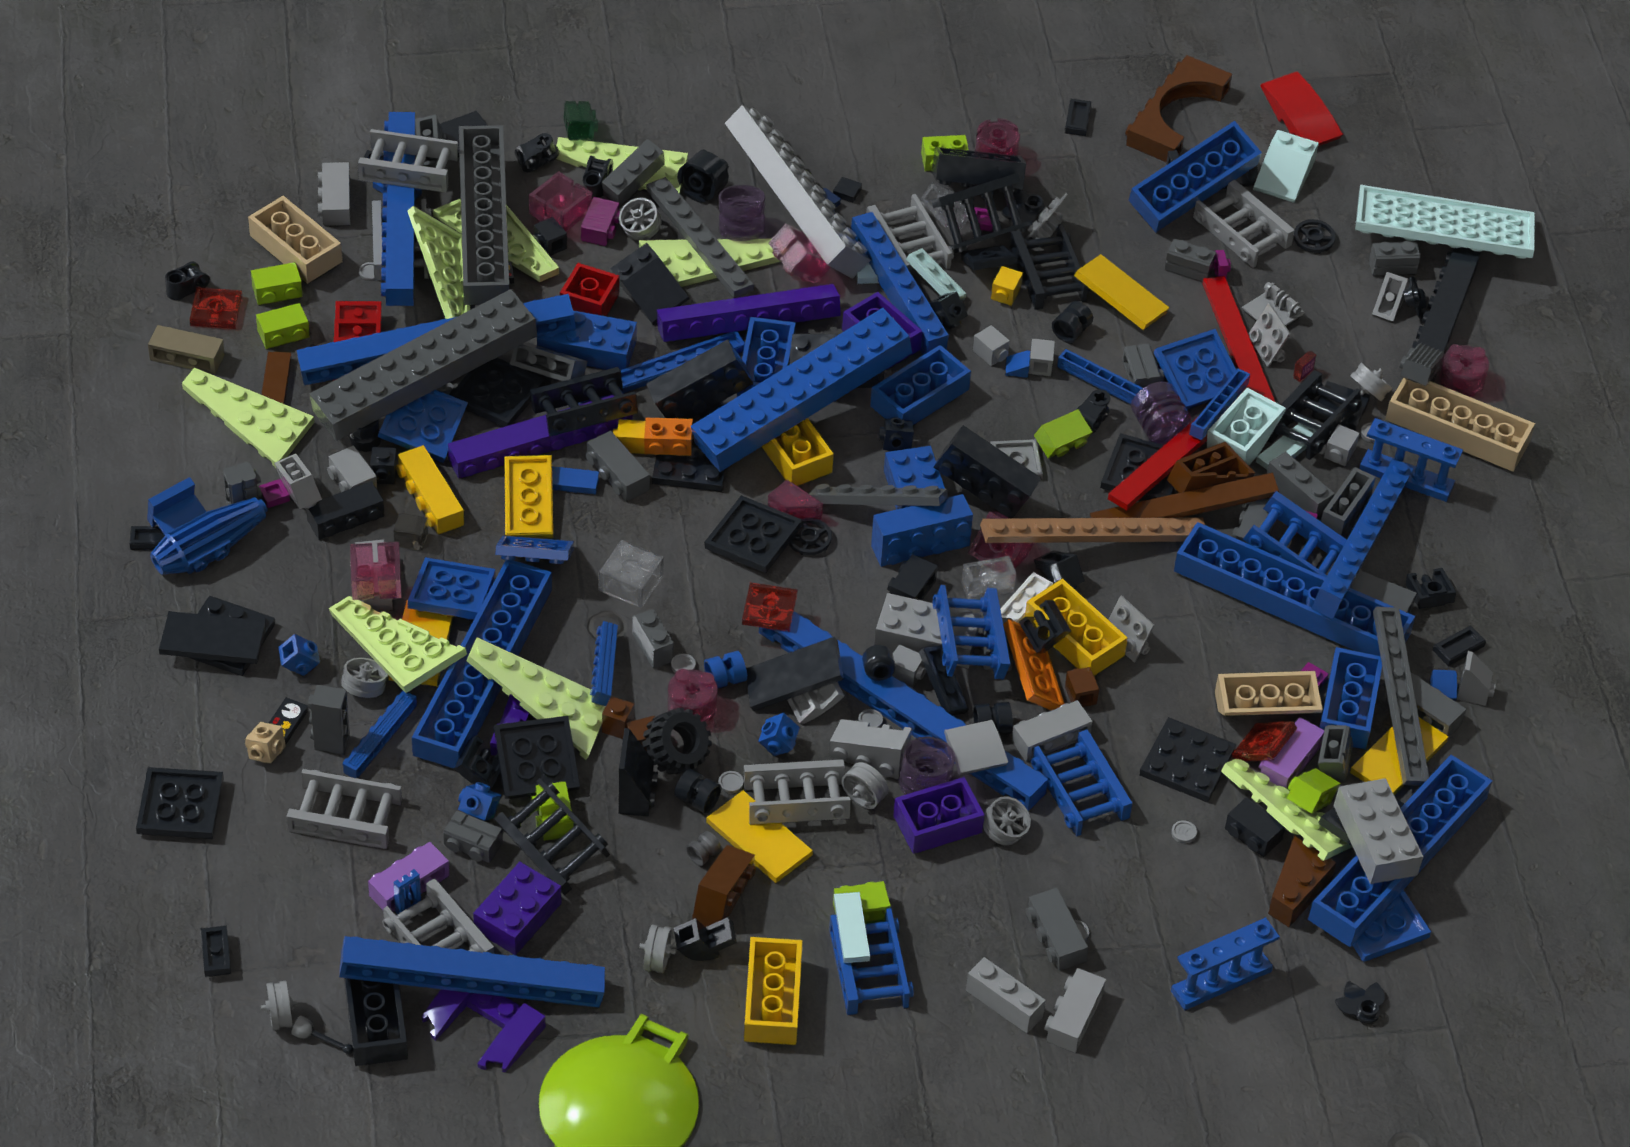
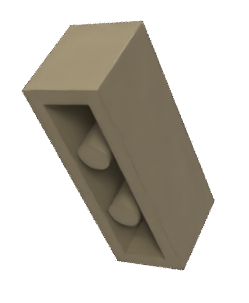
M157 325L148 343L149 358L152 361L188 369L197 368L211 374H216L225 356L223 339Z

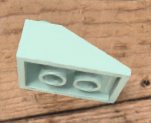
M1277 130L1270 143L1253 190L1295 203L1315 162L1318 142Z
M1246 388L1207 431V448L1226 442L1249 466L1261 452L1285 413L1286 408Z

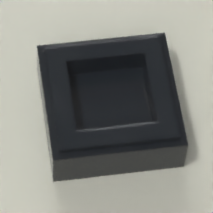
M841 177L833 193L839 198L853 203L862 189V183Z

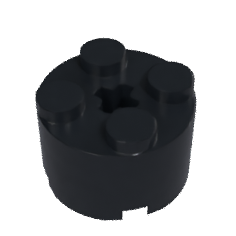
M702 149L680 167L677 179L679 185L682 183L685 188L683 192L690 199L696 202H705L706 200H711L727 185L729 165L724 159H720L715 154Z

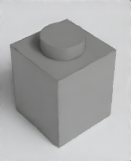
M990 325L974 335L973 351L986 363L993 366L1008 356L1010 340Z
M1032 339L1028 374L1051 376L1055 341Z
M1338 424L1327 442L1324 458L1346 466L1356 450L1360 433Z
M898 645L893 653L896 668L892 676L913 687L918 679H923L926 673L925 666L918 652Z

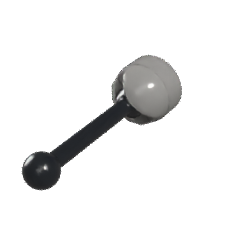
M301 1015L297 1018L292 1028L291 1034L298 1038L304 1039L313 1035L343 1049L345 1054L353 1052L351 1044L340 1043L315 1031L312 1021Z

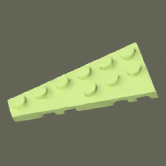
M558 137L556 146L559 148V156L556 159L576 167H587L590 156H595L596 159L601 160L613 159L614 171L638 147ZM662 150L664 151L665 165L638 190H647L648 183L666 177L680 194L682 183L679 185L677 174L680 167L688 161V153Z
M461 198L433 210L435 218L462 234ZM506 205L508 262H512L514 267L539 282L558 275L559 267Z
M412 206L407 212L446 319L458 317L470 310V305H464L462 234Z
M780 238L717 239L743 271L788 260V252ZM639 240V248L648 243L681 287L717 278L687 240Z
M194 368L182 382L183 390L200 404L207 406L215 417H220L229 429L247 444L254 446L263 458L267 457L272 462L274 467L275 462L290 455L314 424V416L197 368Z
M351 596L346 597L329 608L331 615L405 693L467 655L464 647L460 645L456 647L449 644L447 639L442 637L438 639L430 635L429 631L402 619L396 620L391 618L389 613L384 611L380 613L372 609L371 605Z
M477 637L466 661L486 678L495 680L503 687V692L508 696L513 695L521 702L519 705L536 719L568 716L573 746L581 752L579 755L587 760L601 727L602 713L606 707L591 702V689Z
M1234 759L1225 763L1221 772L1239 788L1250 790L1253 793L1251 798L1255 802L1265 803L1268 806L1266 811L1288 831L1301 835L1304 838L1302 843L1308 848L1315 847L1319 851L1318 857L1325 861L1352 848L1351 845L1318 824L1321 816L1325 813L1316 811L1311 814L1288 800L1287 796L1290 792L1288 789L1275 785L1269 781V777L1265 774L1255 772L1249 768V764L1245 761Z

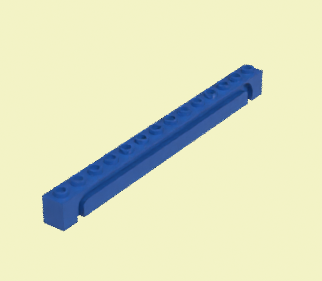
M794 610L789 631L759 626V633L773 643L778 641L781 643V648L788 653L832 637L829 632L823 631L809 619L802 617ZM838 641L844 678L838 681L839 686L872 709L879 711L884 717L902 729L904 727L912 728L911 735L955 763L953 754L950 755L944 731L966 726V724L893 676L883 681L870 679L865 674L862 661L863 655L852 650L847 644ZM1006 751L1007 765L970 773L1001 795L1005 796L1007 794L1017 799L1028 811L1046 794L1048 779L1041 772L1035 771L1021 759L1014 757Z

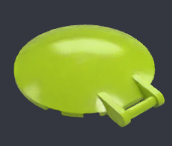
M640 1014L628 1035L598 1037L578 1044L568 1050L552 1065L541 1086L539 1112L545 1134H548L555 1147H683L694 1130L699 1110L698 1090L695 1081L686 1065L678 1058L687 1044L689 1034L682 1031L680 1033L649 1020L648 1016ZM644 1030H647L672 1041L673 1044L669 1049L641 1035Z

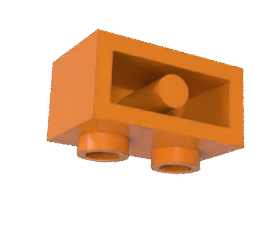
M646 418L644 434L645 454L692 455L693 435L691 425H693V419Z

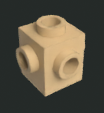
M260 722L245 739L249 759L272 763L286 747L282 726Z

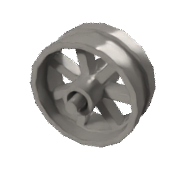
M646 198L630 200L623 206L619 215L621 227L627 236L633 240L651 238L658 232L662 223L661 214L656 205ZM645 208H650V210L644 213ZM653 214H655V215H654V219L648 218V217L652 216ZM633 224L630 229L626 228V225Z
M1361 362L1358 369L1350 375L1361 385V395L1371 393L1382 401L1385 395L1393 389L1382 379L1383 376L1381 374L1383 370L1381 368L1378 371L1375 369L1372 371Z
M353 658L346 662L341 685L347 692L358 697L372 698L381 695L385 691L388 674L375 660Z
M858 762L842 777L841 783L846 794L863 808L874 809L888 794L887 782L869 764Z
M1000 797L984 812V831L989 838L998 844L1013 845L1030 828L1031 818L1029 812L1017 799ZM993 810L998 816L992 815ZM1012 829H1014L1020 834L1014 835Z
M651 925L645 944L640 943L639 946L640 949H644L645 953L644 971L651 972L652 970L662 974L665 972L668 957H670V954L676 953V949H671V927Z
M286 980L274 984L273 982L266 983L268 1001H265L266 1005H261V1011L267 1010V1014H270L273 1030H279V1028L284 1027L286 1029L293 1028L291 1010H293V1006L298 1005V1000L292 1001V997H289Z

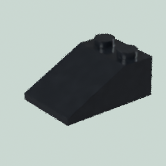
M645 243L610 268L613 274L619 275L620 287L652 325L657 323L658 309L678 307L689 300L688 295L648 243Z
M624 728L619 764L618 814L649 817L650 807L655 806L656 792H652V786L657 787L658 772H654L653 759L629 728Z

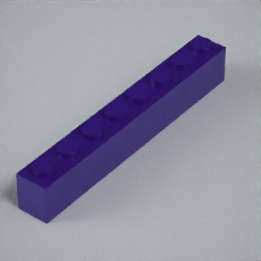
M834 284L658 309V331L663 342L748 330L750 317L795 323L841 316L840 295Z
M611 395L608 397L601 398V400L608 399L614 396ZM587 402V403H584V404H580L579 406L585 405V404H589V403H592V402ZM546 415L448 443V459L458 479L472 476L476 473L505 465V456H538L594 439L609 431L613 433V428L618 429L619 419L633 420V415L551 437L548 435Z

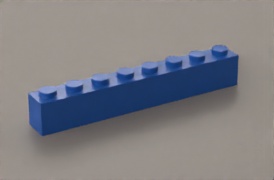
M869 212L852 217L851 230L857 235L856 241L866 247V254L871 260L869 264L877 275L878 282L888 299L922 330L921 353L924 355L939 345L947 350L949 337L947 331L874 213Z

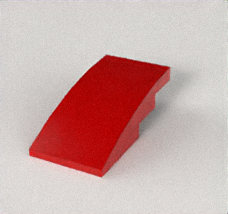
M1298 71L1260 85L1278 121H1284L1290 134L1318 142V146L1342 137L1343 133L1332 114L1315 90Z
M335 301L333 342L381 333L382 302Z

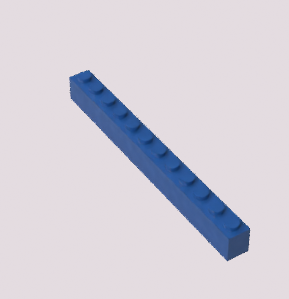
M389 112V121H384V131L415 135V112ZM384 151V161L392 162L395 152ZM404 154L401 163L414 165L415 155ZM383 184V192H387L383 193V206H387L383 207V221L387 222H382V236H386L382 237V251H386L382 252V266L386 267H381V281H386V283H381V296H386V306H414V229L407 211L412 206L415 207V188Z
M569 294L523 303L535 318L537 337L576 329ZM454 318L297 350L303 383L304 385L338 379Z

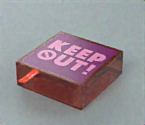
M1308 351L1296 362L1294 379L1300 382L1314 370L1315 353Z

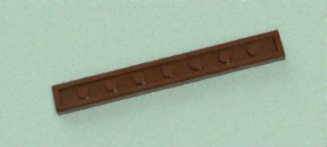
M1268 473L1137 502L1127 511L1119 506L1091 512L1090 518H1180L1271 498L1276 491L1279 492L1274 474Z

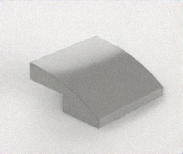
M838 682L787 699L798 722L805 724L829 710L845 695Z
M992 720L944 731L950 755L953 754L959 775L1007 765L1006 753Z

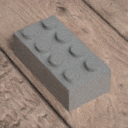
M887 593L876 627L874 645H885L893 652L898 645H902L918 653L922 648L942 645L937 611L933 609V603ZM949 607L952 617L981 618L980 613ZM952 626L953 633L956 636L978 637L980 628ZM956 645L958 655H973L975 646ZM957 664V666L969 668V665Z
M1386 778L1340 786L1334 802V808L1370 884L1417 876L1423 855Z

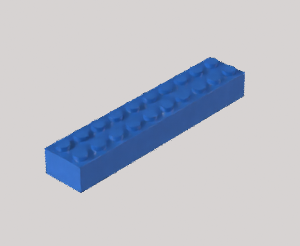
M881 308L691 425L694 443L721 472L912 353L910 336L884 308Z
M1199 522L1196 523L1177 552L1174 572L1352 650L1381 656L1373 610L1376 607L1393 606L1350 588L1336 615L1331 619L1311 609L1326 577ZM1399 609L1406 643L1411 635L1415 616Z
M505 560L460 645L466 649L467 655L449 666L412 736L413 756L451 768L455 767L468 740L477 736L502 688L495 680L486 678L466 661L471 648L478 637L518 656L552 591V572L514 560Z
M1450 755L1400 808L1423 855L1419 872L1484 803L1493 781L1453 755ZM1356 855L1313 901L1308 920L1351 947L1415 876L1370 884Z

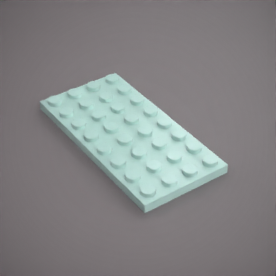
M1360 185L1355 230L1365 234L1378 233L1385 237L1397 236L1409 241L1422 240L1434 245L1440 243L1452 248L1465 247L1477 252L1484 250L1493 252L1496 255L1509 254L1525 259L1533 258L1535 212Z

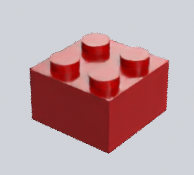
M577 263L560 291V295L569 294L573 311L607 316L619 296V275Z

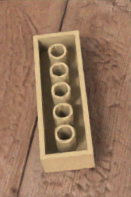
M1403 378L1389 402L1385 419L1421 435L1461 448L1463 452L1513 472L1531 441L1535 423L1431 381L1427 386H1423Z

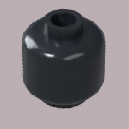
M873 645L863 653L862 661L865 674L870 679L883 681L894 674L896 664L893 652L889 647Z

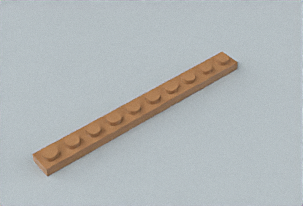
M1203 518L982 519L980 526L986 543L1184 542L1197 522L1204 525L1205 523Z

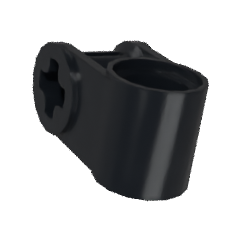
M542 133L525 144L519 145L515 149L514 154L522 170L530 173L548 162L554 161L559 156V148L553 144V138L550 134Z
M595 156L589 157L582 178L588 198L593 199V197L600 198L603 196L602 181L613 172V159L601 160L596 159Z
M195 261L188 262L175 270L167 272L165 275L166 295L172 300L183 299L194 292L206 288L210 282V277L207 273H203L200 270L199 265Z
M1102 389L1094 390L1084 403L1077 408L1092 430V433L1097 431L1100 424L1109 415L1107 405L1110 403V394Z

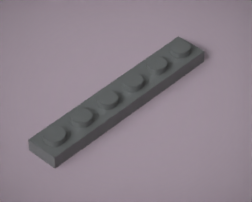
M820 484L808 494L809 504L940 506L948 498L947 489H939L938 486L916 488L914 485L903 488L885 485L881 488H875L872 485L851 487L849 484H844L838 487H829L828 484Z

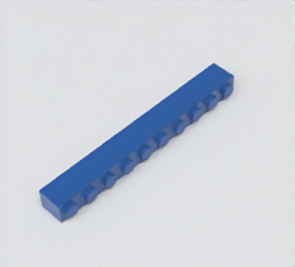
M1392 458L1324 580L1311 607L1312 610L1331 619L1334 618L1400 498L1414 468Z
M345 936L341 950L339 977L598 1008H600L604 995L605 967L593 964L584 965L567 961L558 962L541 958L518 957L516 955L508 956L492 954L490 952L482 953L466 951L464 949L441 948L439 946L364 939L356 936Z

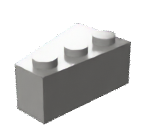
M841 719L830 740L829 756L836 760L843 759L845 762L854 765L858 762L869 764L881 775L898 780L909 759L912 728L904 727L903 731L891 729V725L883 724L882 728L870 727L868 722Z

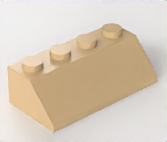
M1315 671L1218 674L1215 696L1218 712L1224 716L1322 713L1323 709Z

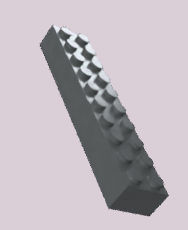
M503 125L459 126L464 305H481L509 290Z
M510 289L309 393L313 412L334 440L338 441L354 433L357 429L375 422L537 337L535 318L513 290Z

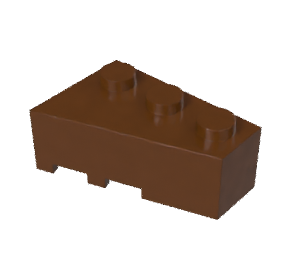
M1222 442L1177 460L1167 480L1179 493L1250 478L1254 476L1255 472L1226 442Z
M1294 836L1272 895L1268 912L1270 916L1287 927H1290L1332 881L1336 862L1330 858L1325 861L1318 857V850L1313 847L1308 848L1296 836Z
M726 845L698 884L692 919L696 918L707 927L730 916L748 880H752L755 874L756 866L753 865L755 854Z

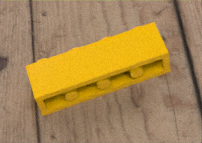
M422 445L398 454L397 473L400 478H404L406 481L408 492L414 494L419 510L425 512L428 525L434 527L438 535L463 526L464 510L425 446Z

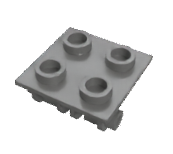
M1067 193L1060 199L1056 197L1049 204L1048 207L1050 209L1046 207L1038 215L1039 222L1035 220L1033 225L1027 230L1030 232L1026 237L1027 240L1030 237L1032 239L1052 236L1058 224L1062 223L1063 217L1061 213L1055 210L1068 195Z
M1270 282L1264 286L1265 293L1242 307L1245 312L1257 321L1267 304L1271 303L1285 326L1305 314L1299 302L1294 301L1284 290L1280 291L1275 283Z
M1268 303L1248 335L1267 367L1273 361L1282 362L1285 360V351L1281 348L1291 333L1271 303Z
M1121 595L1108 620L1128 637L1125 655L1135 663L1141 653L1146 655L1150 651L1147 639L1155 625Z

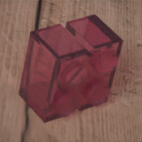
M558 171L529 194V214L540 221L554 217L567 232L585 217L592 202V192L578 183L574 185V180Z
M785 224L768 243L773 249L772 254L784 264L783 269L789 275H796L805 282L808 280L817 284L831 268L823 260L805 233L790 225Z
M399 542L377 543L378 562H373L372 543L350 544L352 600L375 599L374 595H379V599L402 598Z

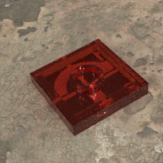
M197 287L189 319L190 326L236 329L242 301V291Z
M750 582L742 625L790 632L798 589Z
M1292 721L1256 723L1235 749L1232 756L1234 759L1243 761L1274 760L1297 730V727Z

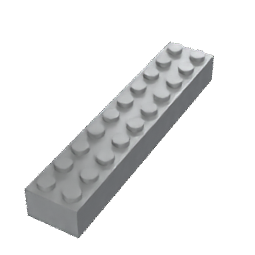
M741 105L725 122V125L826 264L853 279L857 272L861 271L871 261L866 254V247L856 241L857 235L853 230L845 226L846 220L834 211L835 205L823 196L825 194L824 190L813 182L815 178L808 171L804 170L803 167L805 165L798 157L793 155V148L786 142L784 143L782 140L784 136L777 129L773 128V121L766 115L761 116L755 108L749 109Z

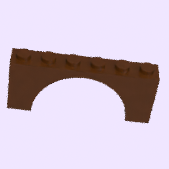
M1186 55L1181 62L1179 61L1176 64L1174 72L1168 74L1163 86L1157 88L1153 99L1150 98L1147 101L1145 109L1139 111L1135 122L1128 125L1125 132L1127 136L1126 146L1166 163L1168 151L1177 150L1178 155L1182 153L1184 136L1172 130L1164 122L1160 114L1161 110L1169 103L1187 97H1204L1221 102L1230 90L1232 74Z

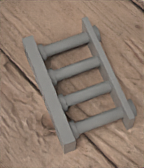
M370 130V146L373 152L370 159L360 157L358 162L359 180L447 192L448 170L445 167L448 160L458 161V141ZM382 151L395 152L392 162L379 160ZM404 154L417 155L414 165L401 163ZM425 158H438L436 168L423 166Z
M1236 180L1228 183L1226 197L1215 204L1207 207L1200 200L1196 201L1193 218L1252 268L1257 265L1259 252L1273 243L1280 244L1284 249L1292 246L1295 230ZM1229 205H1233L1239 210L1224 220L1215 214ZM1245 217L1254 222L1240 232L1235 231L1231 227V225ZM1259 230H1263L1269 235L1254 245L1245 239Z
M916 194L911 196V207L886 214L880 213L876 205L867 207V213H874L909 272L913 267L906 261L907 257L904 252L929 245L933 247L935 252L928 255L934 261L941 260L946 270L950 269L951 259H953L952 248L947 246L928 215L925 204L920 202ZM912 215L917 221L916 223L894 229L886 224V222ZM920 230L926 236L902 244L895 239V237Z
M421 199V211L431 216V208H426V199ZM381 200L372 201L374 280H381V267H386L382 266V252H386L382 251V237H386L382 236V222L386 221H383ZM418 242L414 243V252L421 251ZM424 257L414 259V268L424 267V279H429V271Z
M844 760L744 765V790H754L755 802H749V824L850 819V797H840L839 785H842V777L844 776ZM814 786H829L830 798L815 799ZM804 787L805 799L790 800L789 788ZM779 788L780 801L765 802L764 789Z
M302 770L303 788L307 790L300 810L289 809L288 832L387 849L389 831L388 826H384L390 804L401 805L402 803L401 786L329 774L318 770ZM317 790L331 793L325 814L310 812ZM341 795L356 797L349 819L334 817ZM366 799L380 802L374 823L359 821Z
M435 878L426 883L427 895H425V899L398 915H395L388 906L383 908L384 920H382L384 928L388 933H393L401 943L420 945L419 939L446 924L447 926L451 925L455 933L433 946L450 948L458 942H465L470 948L468 951L490 952L494 954V946ZM430 907L438 910L440 916L411 933L403 925L404 922Z

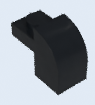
M729 917L707 927L695 918L673 928L677 950L691 960L707 961L719 958L718 951L737 943L734 924Z

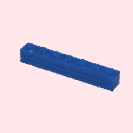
M1067 349L1058 357V368L1107 391L1109 394L1141 410L1150 402V391Z
M1238 368L1191 424L1189 435L1203 440L1210 427L1232 405L1249 384L1251 374Z
M603 621L602 625L598 626L596 632L598 635L595 641L597 646L594 651L596 656L593 661L595 666L592 671L594 676L591 681L593 687L590 692L592 696L591 702L603 706L607 705L612 692L618 625Z
M404 691L396 696L392 705L387 707L383 716L381 715L378 718L377 723L370 728L369 733L361 739L360 744L343 761L344 774L357 779L416 708V696Z

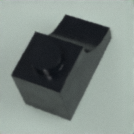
M1053 550L1034 559L1036 568L1043 571L1053 584L1063 578L1071 587L1076 589L1078 584L1085 581L1077 555Z

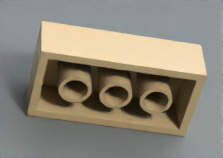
M281 196L248 216L250 236L283 264L296 262L299 276L307 284L342 263L341 243L285 196Z

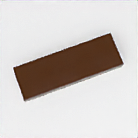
M268 352L261 395L285 404L292 359L291 352Z

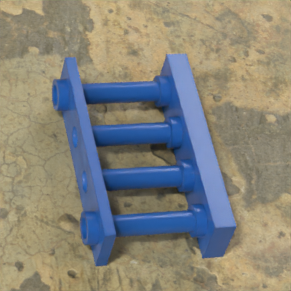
M1375 418L1366 436L1375 439L1373 450H1367L1359 469L1375 477L1382 478L1392 460V457L1381 454L1384 443L1397 447L1395 458L1393 459L1398 461H1404L1406 451L1419 455L1417 466L1404 462L1406 465L1414 468L1405 487L1447 502L1455 484V480L1447 478L1450 467H1456L1463 449ZM1428 459L1441 463L1439 474L1425 470Z
M1276 491L1263 508L1269 514L1260 528L1253 525L1243 540L1254 547L1327 577V572L1337 559L1347 540ZM1276 519L1288 526L1280 541L1267 534ZM1296 532L1308 540L1299 555L1287 548ZM1316 546L1327 553L1326 558L1318 569L1307 562Z
M940 585L937 595L933 596V609L937 611L943 647L942 664L946 666L947 676H953L957 664L990 666L993 669L995 679H1004L1010 666V659L997 588H987L984 597H981L979 600L947 598L946 586ZM949 607L979 609L980 612H983L984 618L952 617ZM952 626L983 628L987 633V637L956 636L953 633ZM956 645L986 647L987 650H990V656L958 655Z
M1088 729L1079 732L1075 747L1048 756L1043 754L1039 746L1034 747L1033 758L1031 759L1032 768L1035 771L1041 772L1048 779L1047 788L1062 811L1067 827L1072 828L1076 836L1081 835L1083 821L1112 811L1118 815L1121 821L1130 818L1132 801ZM1076 756L1083 757L1086 762L1084 766L1057 775L1051 767L1053 764ZM1088 774L1094 776L1098 782L1067 793L1062 783ZM1098 793L1105 794L1109 802L1078 812L1073 804L1075 801Z
M886 909L885 922L865 924L866 934L887 932L889 943L868 945L870 955L891 953L894 964L857 969L856 966H851V963H844L836 915H830L829 931L847 1015L857 1014L858 1004L862 1003V1000L901 996L903 1008H909V999L914 995L913 985L911 981L907 982L897 933H899L898 918H893L892 909ZM895 974L898 986L865 990L856 988L855 982L861 978Z
M1265 917L1179 955L1177 960L1188 975L1186 980L1172 985V994L1185 1011L1272 972L1273 965L1263 953V948L1279 940L1280 936Z

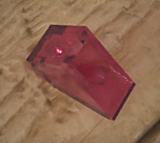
M785 480L768 495L769 507L799 519H822L823 503L789 480Z

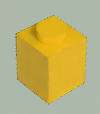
M1002 266L992 284L991 299L1012 306L1021 289L1023 272Z
M619 419L618 429L613 428V434L630 453L645 454V421Z

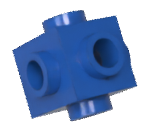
M294 634L278 647L281 666L302 676L306 675L320 663L317 644L299 635Z
M781 713L766 719L758 742L774 757L788 753L795 746V740L800 727L785 713Z
M476 782V784L462 789L458 798L460 802L458 810L484 821L494 819L502 795L490 791V786Z

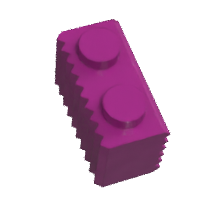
M593 197L584 221L581 224V240L583 242L595 243L605 247L609 238H614L616 232L615 224H620L619 202Z

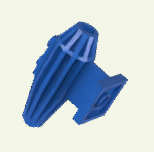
M190 477L148 499L147 520L152 527L158 525L165 535L150 553L155 568L162 575L182 572L191 574L194 571L200 572L204 570L214 560L220 561L229 554L230 548L266 518L268 510L265 503L261 499L258 500L253 497L206 511L194 494L195 484Z

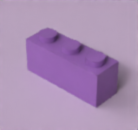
M1301 717L1298 718L1294 725L1289 724L1286 730H1296L1273 760H1261L1259 765L1261 773L1268 776L1269 781L1288 789L1291 780L1295 776L1298 777L1322 746L1324 730Z
M428 842L424 846L417 847L405 858L395 861L392 866L383 872L373 875L368 880L369 896L382 910L388 906L394 912V881L398 879L401 883L402 876L406 874L410 877V871L415 869L420 874L422 894L426 891L427 882L435 878L439 883L449 876V861L431 842Z

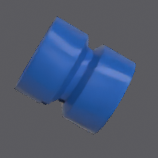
M739 651L726 653L722 659L716 656L704 660L706 678L712 690L727 687L728 682L734 685L747 680L745 662Z

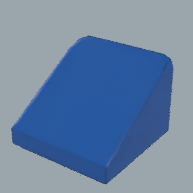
M1030 350L1007 356L1005 376L1028 378Z
M1433 670L1430 685L1456 701L1457 672L1455 670Z

